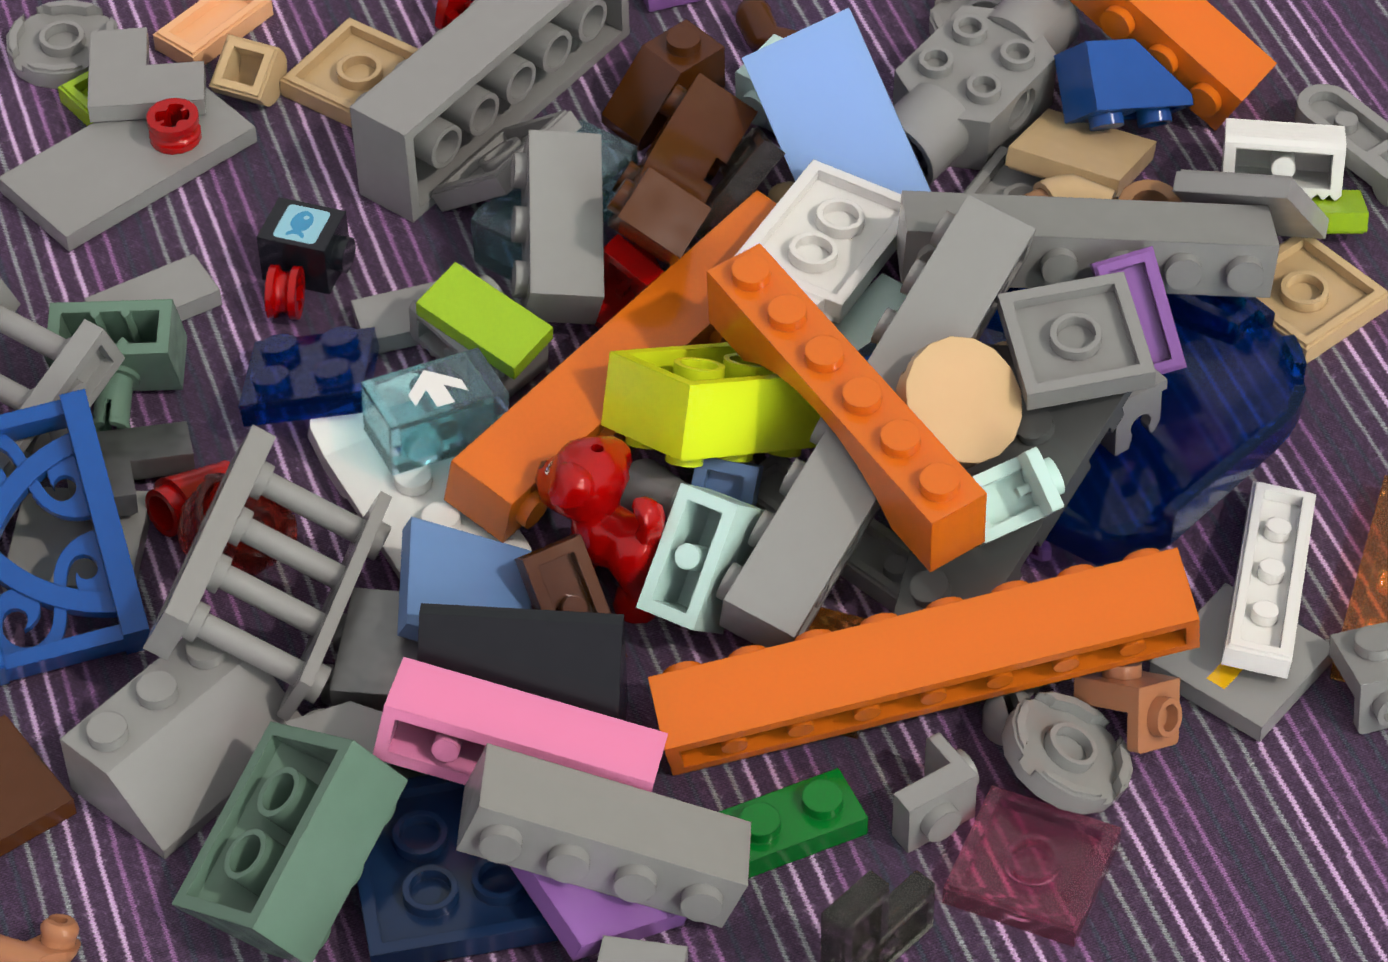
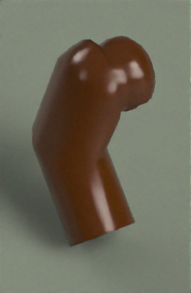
M743 0L738 5L736 11V23L747 45L756 51L773 34L785 38L798 32L797 30L777 26L770 5L765 0Z

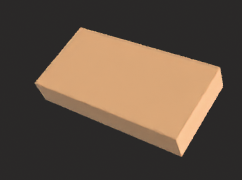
M199 0L153 34L155 50L178 63L204 61L206 65L221 54L228 34L243 38L273 16L272 0Z

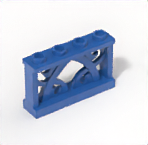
M85 389L59 395L60 400L0 414V452L7 455L16 467L8 478L0 468V539L13 513L29 493L35 502L50 515L67 521L91 520L93 526L92 531L78 536L62 551L54 569V583L20 568L0 552V585L8 590L0 595V686L10 684V681L124 651H126L127 655L144 651L143 646L150 633ZM67 428L68 432L40 448L28 458L25 457L22 450L14 442ZM48 476L49 483L55 491V486L59 481L68 479L75 483L76 491L70 499L58 501L45 491L40 482ZM90 559L97 565L98 571L94 577L84 579L76 572L77 589L67 587L69 571L76 560ZM41 607L54 611L52 628L46 638L38 645L24 648L14 645L6 639L3 632V624L5 618L12 612H20L26 615L28 621L24 632L27 633L38 624L41 617ZM67 614L92 618H117L119 623L118 625L65 638Z

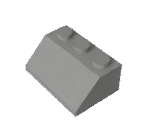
M197 637L193 642L182 638L168 660L159 657L60 738L71 789L163 859H166L223 810L270 721L286 725L284 719L276 716L285 692L272 675ZM297 709L290 720L301 717Z

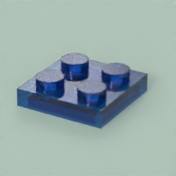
M340 326L322 334L295 337L292 334L284 333L270 336L264 341H256L238 405L243 426H257L367 412L380 349L375 327L355 329L349 326Z

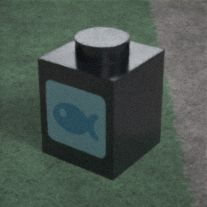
M281 197L277 199L256 237L262 280L266 281L270 264L280 265L284 272L291 271L293 266H303L305 289L329 295L341 272L347 273L350 270L355 256L356 244L354 238L349 237L346 211Z

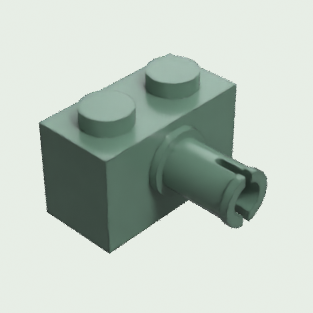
M173 299L50 303L48 330L68 339L73 336L83 320L86 319L103 328L125 357L120 367L94 402L93 421L96 432L112 430V425L117 426V429L131 428L130 416L133 391L183 390L187 334ZM44 356L50 367L54 361Z

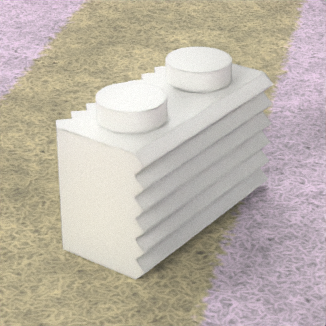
M1226 118L1221 172L1291 176L1311 199L1318 195L1324 200L1330 195L1336 201L1342 196L1347 145L1345 126Z

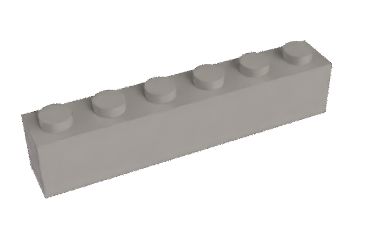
M903 190L901 193L896 237L901 283L904 282L909 270L917 259L927 263L936 247L930 245V240L943 214L949 211L956 215L967 195L970 194L1036 228L1027 259L1010 288H1034L1093 277L1090 267L1091 263L1153 246L1166 294L1270 298L1280 245L1269 206Z

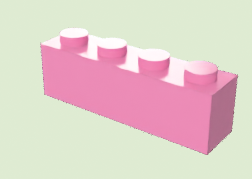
M403 657L384 704L373 755L383 762L466 785L486 744L489 743L652 792L668 733Z

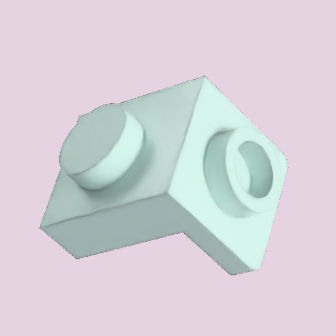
M1037 447L1031 448L1015 458L972 476L987 493L985 542L980 544V546L1064 508L1060 495L1065 493V485L1060 471L1050 457L1043 459Z

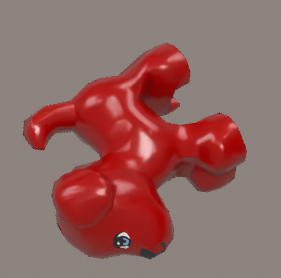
M614 436L582 437L569 441L556 456L542 461L537 470L535 481L540 500L548 508L571 519L570 535L580 534L582 536L594 569L598 565L608 568L619 584L613 602L615 614H624V621L628 623H648L656 615L638 609L636 605L666 525L663 506L646 496L633 500L632 508L634 512L620 505L621 497L630 479L629 469L632 463L631 449L624 441Z

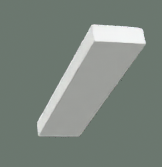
M1253 481L1248 499L1221 665L1285 679L1288 678L1293 658L1316 494Z

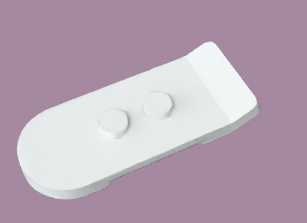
M418 378L403 379L317 413L310 419L308 426V439L323 469L343 498L348 499L359 517H364L380 491L392 496L382 520L392 527L381 552L399 579L402 529L411 516L499 541L444 500L451 460L464 449L438 413L427 391L424 392L416 406L412 402L409 393ZM519 529L504 542L532 551Z

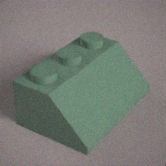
M270 721L175 896L172 905L265 953L293 962H313L318 951L327 942L331 933V927L351 888L360 879L364 864L381 831L392 818L396 809V803L408 779L352 739Z

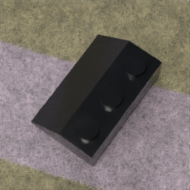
M421 603L417 661L624 721L626 720L628 688L624 614Z

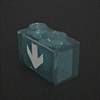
M479 347L361 382L364 430L392 475L457 456L509 410V392Z

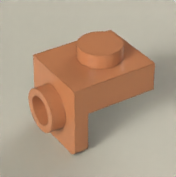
M1137 662L1074 678V697L1090 706L1127 712L1128 751L1142 754L1172 746L1178 742L1179 728L1182 721L1180 677L1142 671V662Z

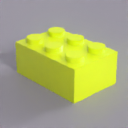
M728 342L610 351L601 425L626 436L625 443L629 446L640 449H655L665 454V461L667 463L686 468L703 466L704 459L719 458L739 463L750 462L753 460V454L768 453L774 456L789 458L799 457L802 449L816 447L814 443L810 442V438L821 417L818 412L777 374L758 364L743 361Z

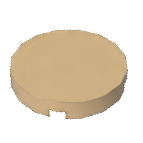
M950 336L928 344L915 353L911 358L912 360L908 363L906 371L900 375L896 386V394L964 468L973 467L999 456L1015 439L1022 419L1021 390L1012 368L995 349L974 338Z

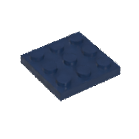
M432 775L406 778L408 782L396 803L395 812L381 831L364 864L363 873L357 882L370 962H436L558 941L559 939L510 866L494 863L487 859L456 850L465 785Z

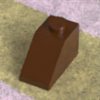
M687 19L643 44L601 113V123L636 150H643L652 144L667 120V117L659 113V110L677 83L687 88L695 77L701 73L725 89V47Z

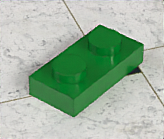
M839 768L719 811L720 813L751 822L748 879L868 834V816Z

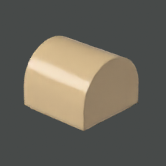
M228 34L209 87L215 93L270 107L278 100L281 94L279 80L287 74L286 55L279 47Z

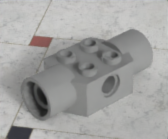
M1001 0L994 8L962 5L895 69L893 106L929 186L948 167L981 170L1000 145L1008 148L1052 105L1056 76L1054 55L1065 51L1077 39L1080 33V19L1071 1Z

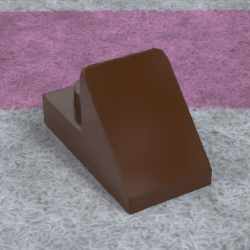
M580 534L570 535L514 559L533 609L611 614Z

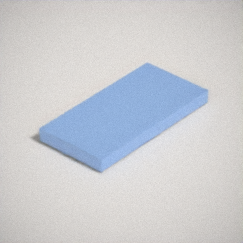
M850 8L742 57L795 181L814 159L900 194L902 190L932 192Z

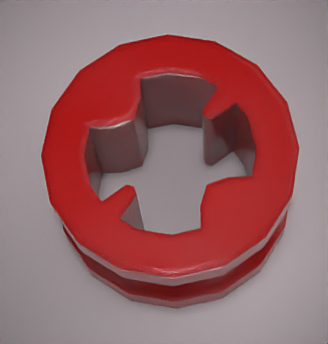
M164 99L150 107L146 114L147 126L150 129V143L154 149L161 153L170 155L183 154L195 148L202 138L198 109L194 103L186 99Z
M270 264L266 275L264 294L267 318H277L280 313L284 312L288 314L290 319L300 320L305 300V274L303 266H293L291 271L284 272L280 265Z

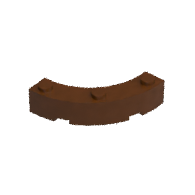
M701 73L695 77L687 88L679 83L673 88L659 110V113L667 117V120L639 165L633 161L628 163L611 189L615 194L606 207L612 212L607 223L609 227L669 267L682 257L712 209L705 203L713 186L704 181L705 177L712 180L719 168L727 164L758 111Z

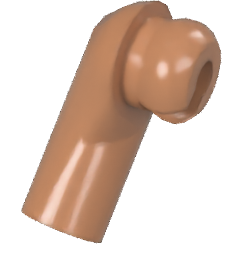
M52 914L40 924L41 935L29 940L22 941L0 934V962H71L81 946L80 940L77 939L80 929L78 922L69 915Z

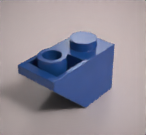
M1135 39L1085 41L1054 55L1065 124L1089 123L1090 131H1104L1125 125L1124 120H1137L1138 128H1153L1173 122L1172 113L1194 105L1192 93Z

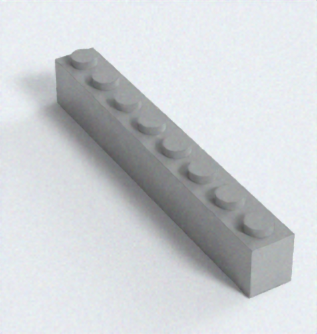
M970 194L967 195L956 215L949 211L943 214L930 240V245L936 247L927 263L920 259L914 262L900 290V293L906 295L905 300L897 312L889 307L885 310L871 337V342L877 346L867 362L895 392L901 373L906 371L907 365L911 361L910 359L919 349L950 336L974 338L979 341L998 308V294L1006 293L1025 263L1036 228ZM822 417L817 422L810 438V442L816 445L807 462L796 458L792 463L779 489V493L786 497L775 514L768 510L762 513L748 540V545L753 547L754 550L744 566L736 562L730 566L716 593V597L723 601L719 625L755 645H761L766 648L792 642L797 636L807 632L880 508L875 495L858 466Z

